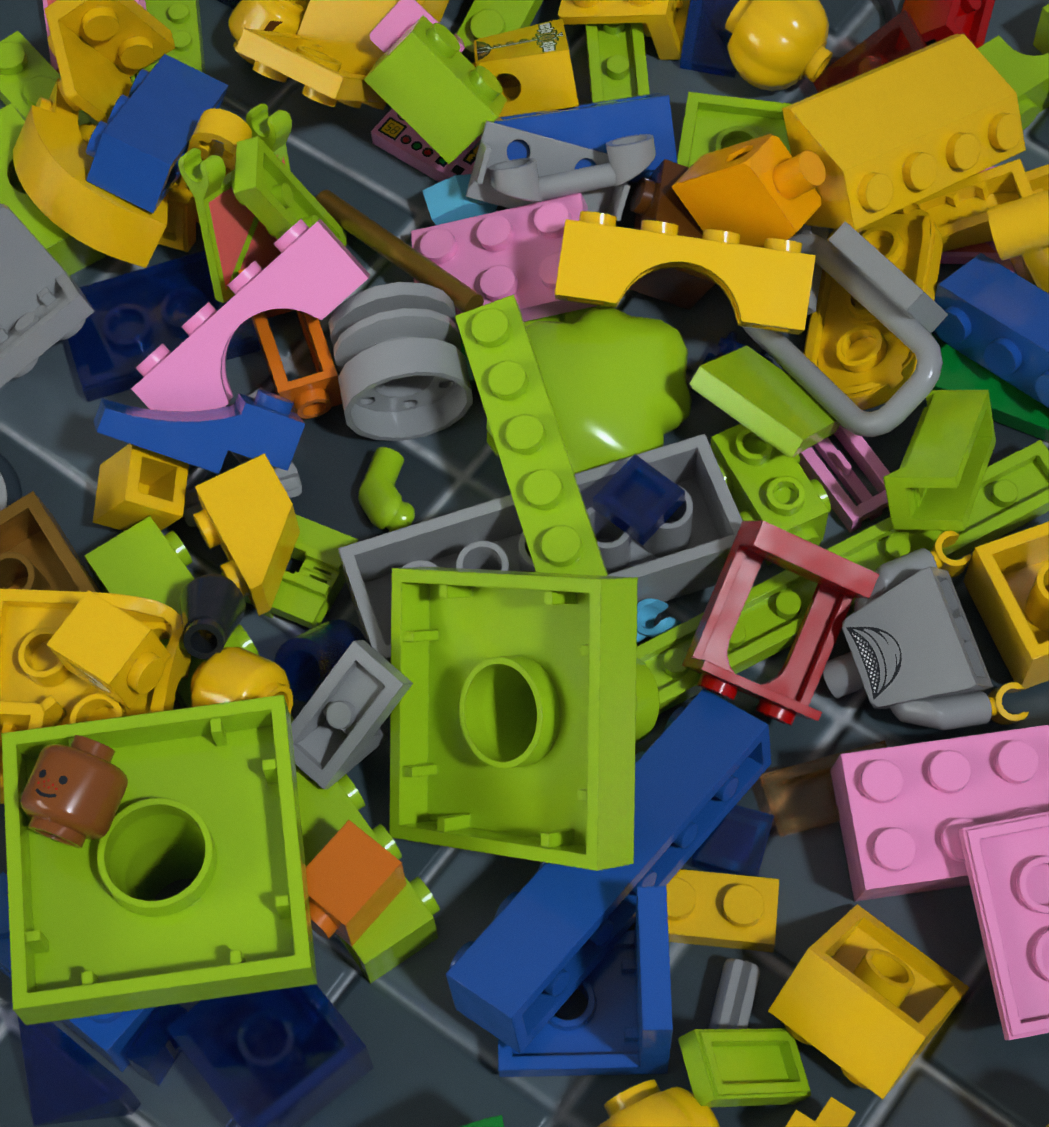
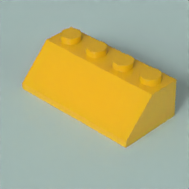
M965 34L949 36L782 108L792 157L805 150L813 151L820 157L826 170L824 183L815 188L821 197V206L805 223L807 226L838 229L846 221L852 228L858 230L1026 151L1017 93Z

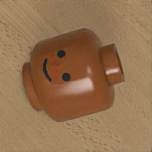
M79 735L74 736L71 746L50 744L44 747L39 754L21 797L22 809L27 815L32 817L28 828L55 841L81 849L85 839L98 840L103 838L110 829L128 785L126 774L119 767L111 763L115 751L100 742Z

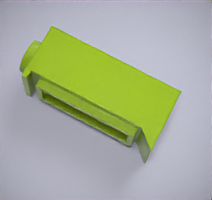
M932 390L926 397L927 407H924L900 468L883 477L892 527L899 530L964 531L996 444L989 390Z

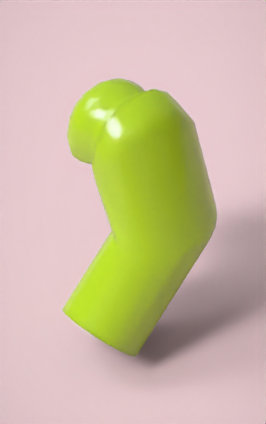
M378 447L375 450L359 488L358 500L373 525L379 529L386 527L392 532L411 526L415 518V510L411 504L402 501V496L394 486L403 466L404 458L397 451L387 447Z

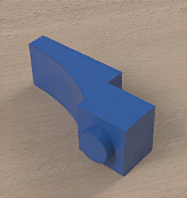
M260 389L255 399L238 393L234 405L201 411L150 410L102 398L93 421L96 432L217 474L221 471L228 451L251 459L265 453L272 466L288 471L305 426L304 421L299 415L291 412L294 402Z

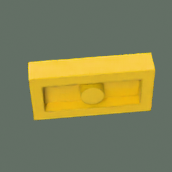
M680 869L666 885L669 942L763 952L774 951L779 879Z

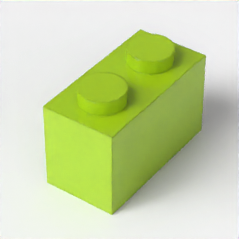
M422 15L376 61L364 81L450 164L483 133L486 120L494 122L499 117L507 99L501 94L503 89L497 78L485 67H475L459 51L460 44L445 26L440 23L432 24Z

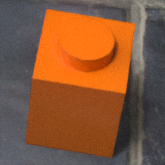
M350 820L345 823L306 866L312 929L327 940L336 933L352 947L407 885L402 862Z

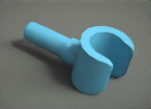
M652 598L644 599L637 604V644L647 637L653 639L681 624V621L668 617L661 620L654 627L655 618L659 613L665 611L669 604Z

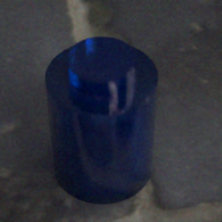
M341 619L329 620L289 639L279 647L274 662L285 670L293 699L308 702L352 642L358 640L366 641L362 632L355 625Z

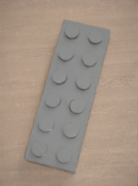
M705 434L575 474L608 575L638 577L637 604L649 598L665 602L716 585L741 526L742 518ZM511 494L338 548L346 585L365 640L390 663L392 568L445 567L536 572Z

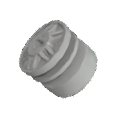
M395 282L373 286L356 293L335 308L328 325L336 369L340 372L338 381L346 425L358 435L385 441H403L426 437L450 427L464 417L472 405V388L465 355L460 351L461 337L455 319L454 302L443 290L425 283Z

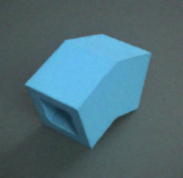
M471 174L454 175L422 190L431 219L435 225L496 211L498 205L465 196Z

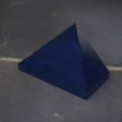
M690 0L680 58L681 69L735 78L737 71L731 62L727 49L732 33L725 29V24L739 0Z
M18 1016L33 1126L133 1115L139 1108L141 1103L131 1089L53 1022L25 1025Z

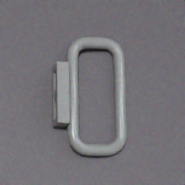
M846 221L828 240L817 234L800 233L792 236L788 240L802 243L801 253L816 255L815 262L915 354L917 360L915 371L885 405L878 410L866 412L860 409L781 332L749 327L743 328L843 428L857 436L876 437L889 433L917 408L930 394L939 380L943 364L941 349L931 333L948 314Z

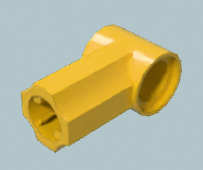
M1049 190L987 208L990 230L1000 259L1002 261L1010 259L1017 275L1048 293Z

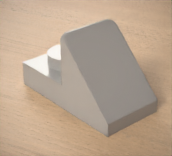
M353 641L291 724L295 764L321 788L329 789L390 736V729L384 724V721L413 683L366 641Z

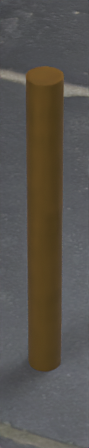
M323 190L317 195V201L343 229L420 283L443 290L453 300L454 307L464 313L483 306L484 299L482 295L330 190Z

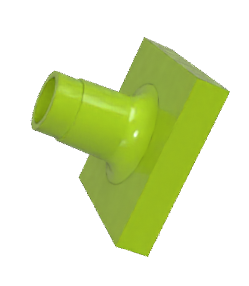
M445 567L392 568L391 664L413 683L390 713L389 834L392 838L595 871L634 864L635 744L645 739L652 731L658 718L660 706L656 680L646 664L637 658L638 577Z
M284 695L1 733L12 1003L14 1012L25 1025L317 984L291 717ZM75 735L87 737L112 748L115 753L111 763L119 767L128 779L126 791L109 831L101 839H85L82 849L55 841L28 828L32 817L27 815L21 807L23 791L42 749L50 744L71 746ZM181 879H194L180 893L167 899L154 901L157 894L170 883Z

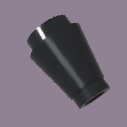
M207 574L194 579L183 589L179 605L184 637L183 643L187 652L198 659H209L215 653H221L224 645L241 622L245 614V599L240 589L229 578L219 574Z

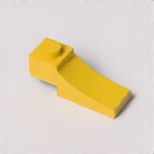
M1017 159L972 175L915 203L919 205L921 210L928 212L938 227L942 237V252L994 241L988 221L987 208L1049 190V164L1025 172L1021 159Z

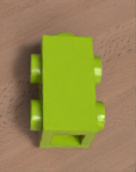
M738 424L712 436L711 449L742 521H766L819 546L824 539L828 514L831 512V504L822 484L817 479L809 480L800 466V454L793 458L787 457L743 424ZM765 560L767 565L772 564L771 562Z

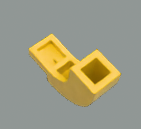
M58 78L49 100L40 97L36 106H31L14 146L13 162L18 179L32 202L63 231L101 253L146 268L168 224V193L155 212L151 213L86 181L94 158L86 154L88 144L85 142L79 129V111L72 109L64 100L58 87V81L60 80Z

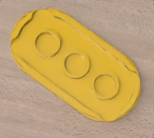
M913 203L856 230L931 299L935 300L943 244L941 233L928 212L921 210L917 203ZM837 229L833 230V232L829 235L827 240L837 231ZM822 269L816 312L810 314L803 354L860 409L866 410L882 405L911 377L917 364L916 356Z

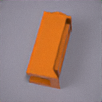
M246 268L238 270V273L240 274ZM271 309L252 316L251 319L276 395L294 402L291 412L297 413L300 418L310 419L325 414L331 407L343 404L338 374L318 318L295 310L316 373L288 381L267 318L291 312L294 309Z

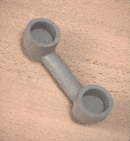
M639 134L611 140L606 143L609 163L541 177L538 175L536 159L519 158L499 162L488 168L491 186L500 193L531 202H542L543 200L601 188L621 186L638 176L655 159L654 137L651 134Z

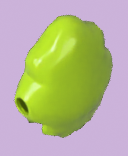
M595 306L585 312L573 324L536 321L526 327L575 474L663 447L664 435L676 429L689 416L692 399L686 384L688 349L680 332L664 321L630 316L613 307ZM487 420V444L494 454L499 457Z

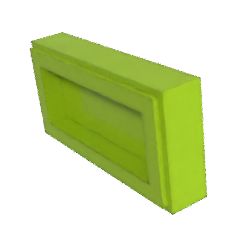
M786 1028L694 1029L678 1038L694 1098L701 1106L713 1108L796 1104L812 1096L796 1040Z

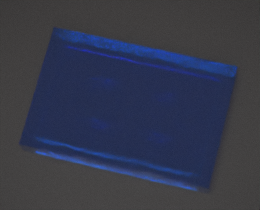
M205 250L79 287L94 309V312L86 318L82 328L75 335L68 338V342L87 402L130 390L143 378L136 367L162 343L172 352L184 342L189 335L181 326L203 306L210 302L218 311L227 303L215 300ZM251 317L244 321L232 336L226 360L261 350Z

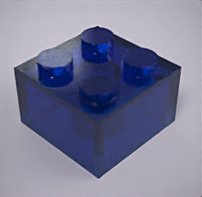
M317 984L201 1000L166 1027L181 1053L238 1127H301L374 1068L366 1045Z

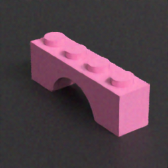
M300 219L274 243L281 254L264 270L256 261L252 262L227 285L234 292V297L218 311L208 302L181 326L189 335L184 342L172 352L162 343L136 367L143 378L131 389L150 410L201 411L225 407L234 397L226 372L227 350L232 336L244 321L260 312L271 309H294L323 320L369 278L370 274L321 219L310 228Z

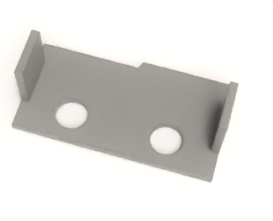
M486 120L465 196L506 208L536 203L505 195L491 186L488 168L496 163L509 160L507 157V147L514 140H523L528 144L529 155L527 158L536 159L539 177L575 170L576 164L584 158L594 160L596 165L609 163L608 155L604 152ZM625 183L621 186H611L582 192L588 205V211L616 216L617 221H620L630 186Z

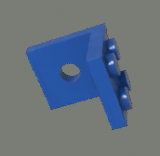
M666 886L637 887L635 930L626 931L577 988L585 995L588 1001L587 1008L581 1016L573 1020H562L553 1016L521 1054L498 1039L499 1077L668 1073L673 1024Z

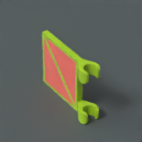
M260 103L246 115V123L252 130V137L259 136L290 170L286 142L292 129L290 114L285 110H278L269 117L268 106ZM193 148L180 157L178 167L195 198L215 300L225 303L235 296L234 292L227 285L239 275L238 270L247 268L254 261L264 270L281 252L274 245L278 239L272 237L260 220L236 199L231 186L232 171L225 176L226 168L223 159L218 155H211L202 161L201 150Z

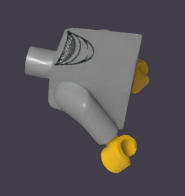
M943 532L937 538L931 551L920 548L886 562L875 570L879 577L870 598H856L854 601L855 613L845 618L842 622V629L851 651L828 660L823 671L826 684L834 697L841 698L865 688L869 701L875 709H891L901 722L939 730L987 724L990 719L1001 725H1010L1028 716L1029 712L1010 714L1002 705L1004 693H1014L1023 690L1024 687L1017 682L1004 684L993 689L988 696L983 692V690L989 689L993 685L951 580L952 577H956L964 571L972 555L968 554L962 559L951 560L942 551L943 548H948L956 543L960 536L957 532Z

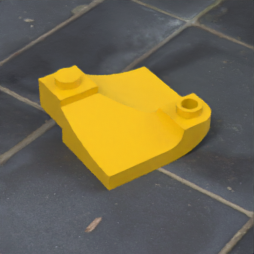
M0 588V804H4L1 733L173 710L178 683L181 678H188L192 656L184 647L181 615L176 610L161 602L147 598L93 592L151 628L159 640L170 639L166 649L171 656L165 663L161 679L150 692L142 694L132 708L128 709L68 671L46 645L86 592Z

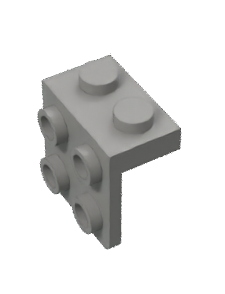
M0 204L1 388L12 378H19L27 374L36 365L39 356L56 342L75 335L84 325L86 318L94 312L78 284L5 204Z

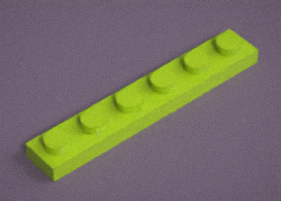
M514 294L456 315L455 319L535 571L541 573L609 576Z

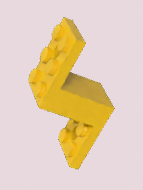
M310 0L297 34L243 28L235 51L255 60L253 70L265 77L279 82H286L289 77L304 84L302 94L321 104L335 107L338 101L354 108H360L362 103L368 106L384 110L386 102L364 81L373 65L384 54L370 40V32L399 0ZM416 0L439 23L441 22L449 0Z

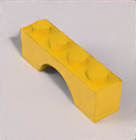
M581 211L579 221L565 220L555 288L556 300L616 308L627 290L645 275L665 268H686L709 277L720 286L731 302L738 326L797 335L805 331L816 255L801 253L802 243L766 238L764 248L739 244L740 234L715 229H704L702 239L677 235L678 225L652 220H642L640 230L617 227L616 216L590 211Z

